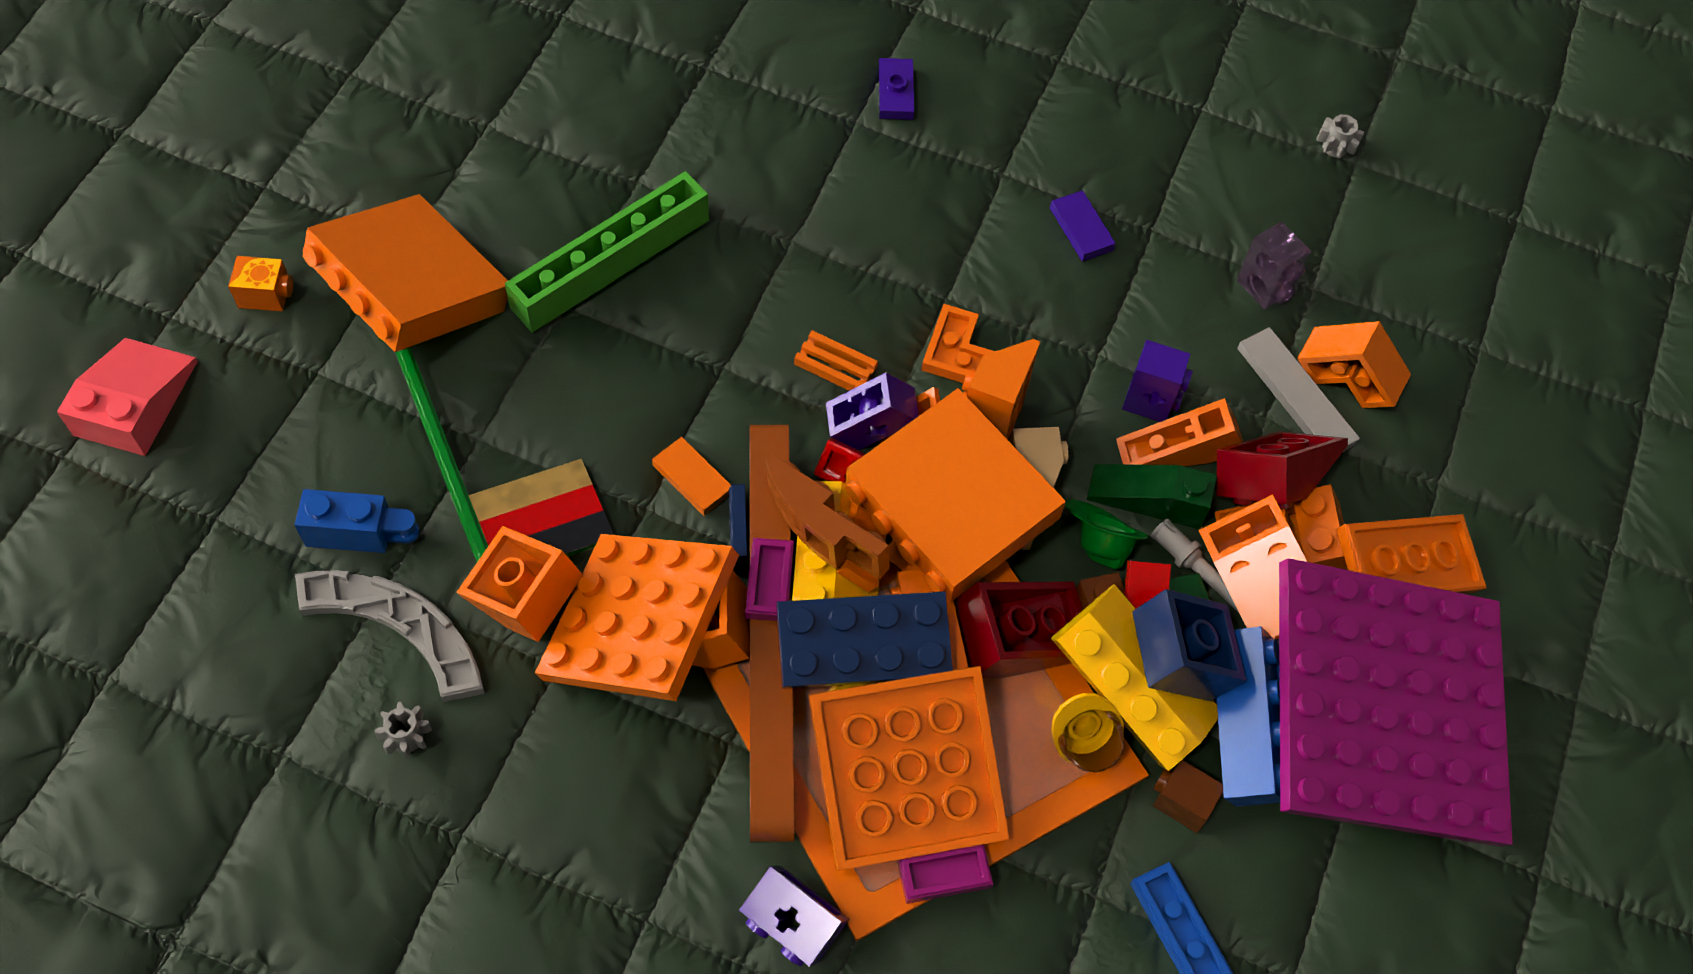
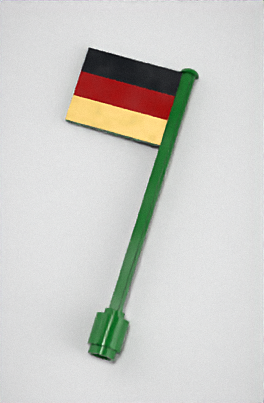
M408 347L395 352L476 563L502 526L558 548L567 557L595 548L601 534L614 535L582 459L468 495L411 348Z

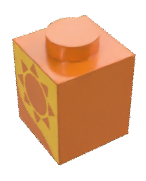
M237 256L228 287L238 308L283 311L286 297H291L293 293V277L288 275L282 259Z

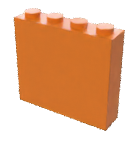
M420 194L307 228L302 256L306 263L320 274L329 287L336 291L349 304L353 312L359 315L374 330L377 337L382 339L394 352L505 311L508 300L505 282L508 280Z
M959 388L847 467L845 490L849 498L856 505L860 506L862 504L868 510L875 527L882 534H889L895 540L901 556L909 564L913 565L915 563L925 574V581L932 591H945L946 598L950 603L1059 520L1066 503L1062 496Z

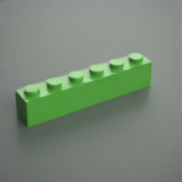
M686 171L505 282L510 309L533 333L708 222V193Z

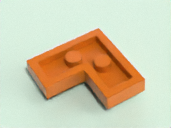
M943 304L922 362L921 371L963 383L969 368L976 370L983 355L995 352L970 344L979 314Z

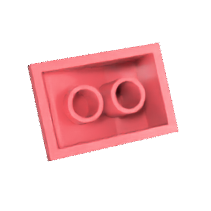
M124 338L75 380L57 413L75 437L146 456L198 360L190 355Z

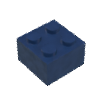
M1165 589L1132 611L1148 688L1212 701L1246 681L1228 605Z

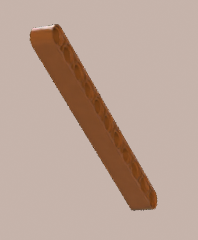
M789 424L750 425V561L753 538L791 541L790 526L781 515L769 487L765 458L770 453L782 461H789ZM790 583L789 601H791V583ZM750 619V843L794 842L792 688L782 689L777 621Z

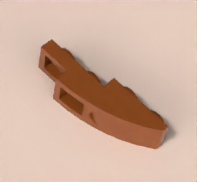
M771 453L765 458L769 487L781 515L800 540L819 558L836 570L848 559L877 579H880L890 569L889 545L879 534L872 531L867 532L856 525L844 512H836L834 494L825 483L819 480H812L801 473L793 463L782 461Z

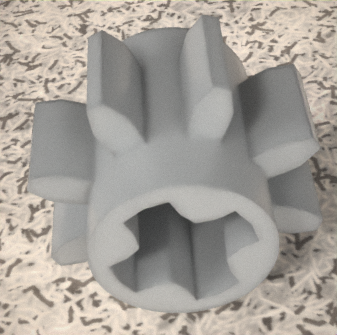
M1340 114L1333 120L1328 117L1325 119L1317 136V141L1323 142V152L1330 156L1341 158L1347 152L1352 155L1355 154L1364 131L1358 130L1356 119Z
M398 702L397 708L389 713L384 711L380 713L384 720L383 727L375 729V734L379 740H386L383 748L388 755L398 750L403 752L407 759L410 756V752L418 747L422 749L427 747L423 740V734L432 731V727L429 721L421 720L424 714L420 706L414 707L411 711L404 708L402 702Z

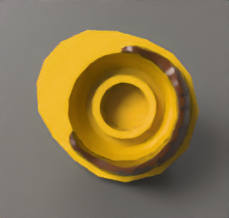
M1096 693L1076 695L1061 704L1053 716L1052 739L1059 756L1067 762L1073 763L1081 770L1093 773L1104 771L1116 764L1125 750L1124 721L1115 707L1104 697Z

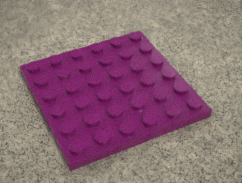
M1291 558L1279 562L1280 812L1499 847L1513 845L1500 601Z

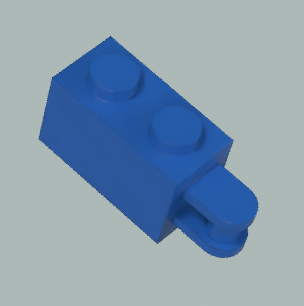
M303 489L294 524L305 547L386 553L388 542L411 543L420 534L414 514L407 509L389 508L383 495Z

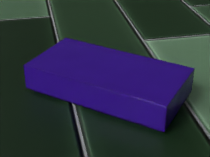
M1083 190L1051 201L1050 210L1082 262L1114 251L1116 243Z

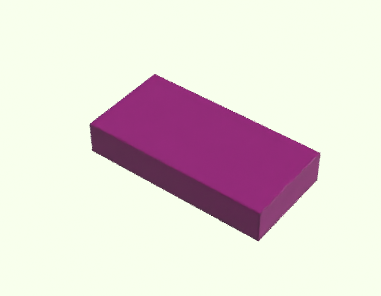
M753 538L745 619L777 621L776 603L779 601H789L794 541Z
M984 844L897 860L906 904L990 889L993 886Z

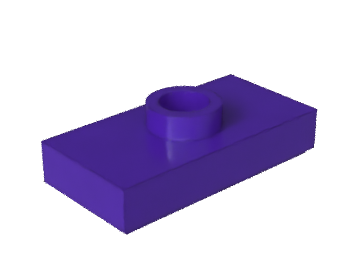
M879 58V119L913 120V59Z

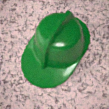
M1066 500V509L1081 520V547L1097 563L1112 569H1120L1125 560L1130 556L1137 540L1148 538L1146 533L1128 526L1104 509L1079 500Z

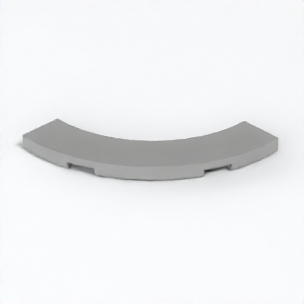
M312 571L295 574L299 611L302 616L337 613L359 616L381 623L405 637L427 660L436 677L443 702L485 694L479 669L462 635L440 609L417 592L379 576L368 577L350 574L349 571Z

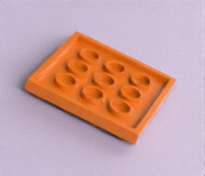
M601 534L582 573L583 576L575 587L535 674L546 682L677 701L739 554L732 546Z
M980 666L808 695L835 865L838 871L1009 840Z

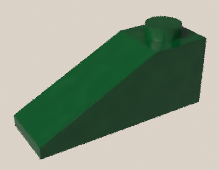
M1095 464L1086 500L1161 520L1169 519L1172 523L1200 530L1211 508L1217 475L1181 465Z

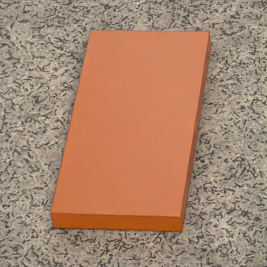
M1463 514L1352 523L1336 528L1347 569L1350 571L1462 594L1476 593L1487 589Z

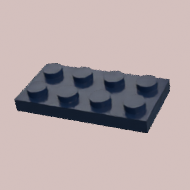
M945 591L779 601L776 603L782 689L880 683L953 670Z

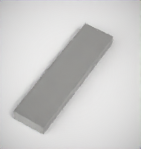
M1270 327L1239 343L1237 348L1305 434L1348 438V446L1344 451L1358 443L1360 440L1358 435Z

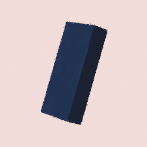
M732 484L729 487L730 546L739 554L733 571L736 574L747 573L745 484Z

